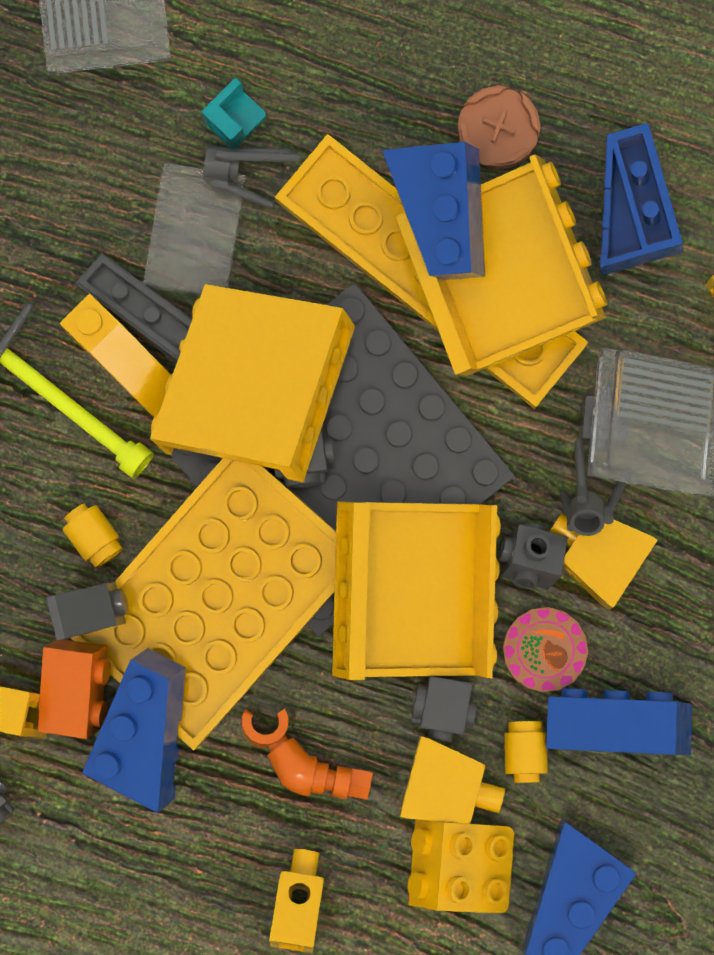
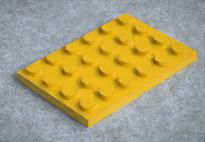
M222 458L115 581L117 590L123 589L128 602L129 612L124 615L126 624L71 637V639L77 642L106 645V659H109L111 662L110 675L119 683H121L130 659L147 648L186 667L182 718L178 724L177 736L194 751L334 594L336 530L293 491L287 488L284 483L276 479L275 475L266 467Z

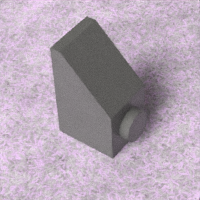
M116 582L99 584L46 597L56 640L126 624L124 615L129 612L128 602L123 589L117 590Z

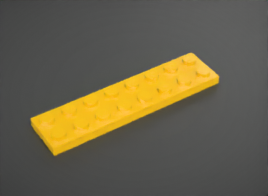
M327 134L277 193L275 201L438 331L395 217L405 212L397 189ZM574 331L485 368V370L535 409L589 342Z

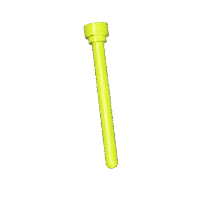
M8 348L5 350L0 358V364L116 455L115 460L120 463V470L132 479H135L144 471L154 455L150 449L141 442L135 444L131 440L129 442L123 440Z

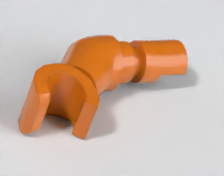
M285 708L276 715L278 728L268 735H262L254 730L252 726L253 713L245 709L241 719L243 736L251 745L257 748H269L271 752L267 757L282 786L291 792L308 797L311 792L323 795L324 790L332 791V797L346 799L347 796L368 799L373 772L338 765L336 770L328 769V763L318 762L317 756L309 755L294 737L289 740L286 737L288 715Z

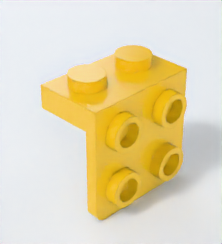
M415 819V829L411 838L413 850L411 875L407 885L409 893L408 905L435 911L505 913L508 910L514 847L513 829L509 826L461 824Z

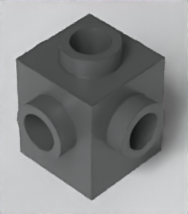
M518 524L508 537L503 536L497 553L498 561L502 562L500 577L512 580L514 585L521 588L531 589L539 587L548 590L562 576L568 537L547 532L545 527L538 524Z

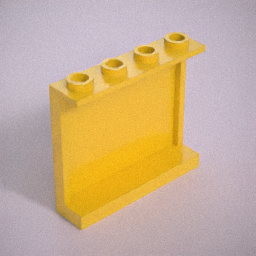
M536 154L529 157L531 163L481 184L485 277L442 280L429 276L406 212L395 216L455 375L469 376L606 318L602 308L607 305L606 296L598 281L592 283L587 267L592 265L589 252L582 241L577 243L571 228L576 225L575 216L567 201L561 203L556 187L561 185L557 170L551 161L546 163L544 159Z
M205 284L200 298L194 303L192 310L193 319L186 338L180 342L179 351L181 352L174 372L166 381L165 397L159 413L153 418L150 439L168 455H172L174 448L278 469L288 480L304 482L355 325L345 310L340 307Z
M337 501L332 676L346 680H365V677L479 676L492 678L493 667L497 660V650L493 643L494 624L498 618V606L495 601V581L499 576V562L496 558V539L501 529L500 518L497 515V505Z

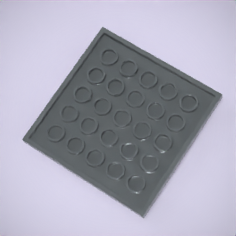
M355 283L327 304L328 306L343 308L355 325L321 428L322 438L331 437L335 463L326 464L328 475H325V483L290 489L336 530L337 501L483 504L515 477ZM174 448L172 455H170L196 488L222 460L220 457ZM266 467L272 474L275 475L274 468ZM334 594L308 622V626L317 637H320L334 625Z

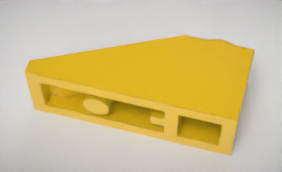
M89 293L59 324L76 343L154 417L161 409L165 397L166 381L171 374Z

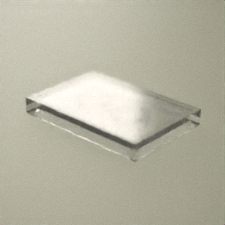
M163 163L143 281L149 288L201 296L205 284L229 287L243 198L227 191L212 189L213 180L203 179L204 169ZM238 174L237 179L229 178L228 182L245 189L246 175Z

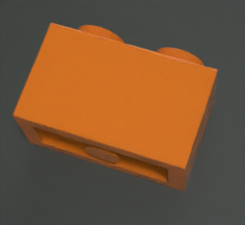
M61 639L43 647L37 732L87 739L101 730L108 713V704L106 701H103L104 685L108 683L111 673V662L109 659H106V645Z

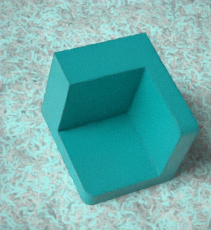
M234 78L201 111L204 124L230 148H237L266 119V112L244 92L243 84L237 78Z

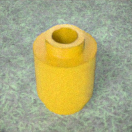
M85 503L81 504L65 516L64 519L67 524L62 531L86 563L91 562L96 569L111 561L123 550V547L118 542L121 537L97 505L88 508Z
M542 721L508 722V733H504L505 774H514V783L540 782V774H548L547 732H543Z

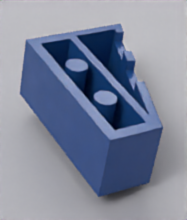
M649 123L608 134L600 269L603 276L684 252L683 242Z
M467 142L382 150L429 276L442 280L485 277L479 149Z
M149 648L130 659L82 772L84 775L157 813L175 799L176 785H173L175 762L178 760L179 754L177 735L178 724L182 718L186 667Z
M562 689L561 697L548 696L546 749L691 755L693 704L674 702L673 693L647 692L646 700H630V691L604 690V699L587 698V690Z
M563 820L559 822L556 839L545 869V876L521 950L524 955H580L637 874Z

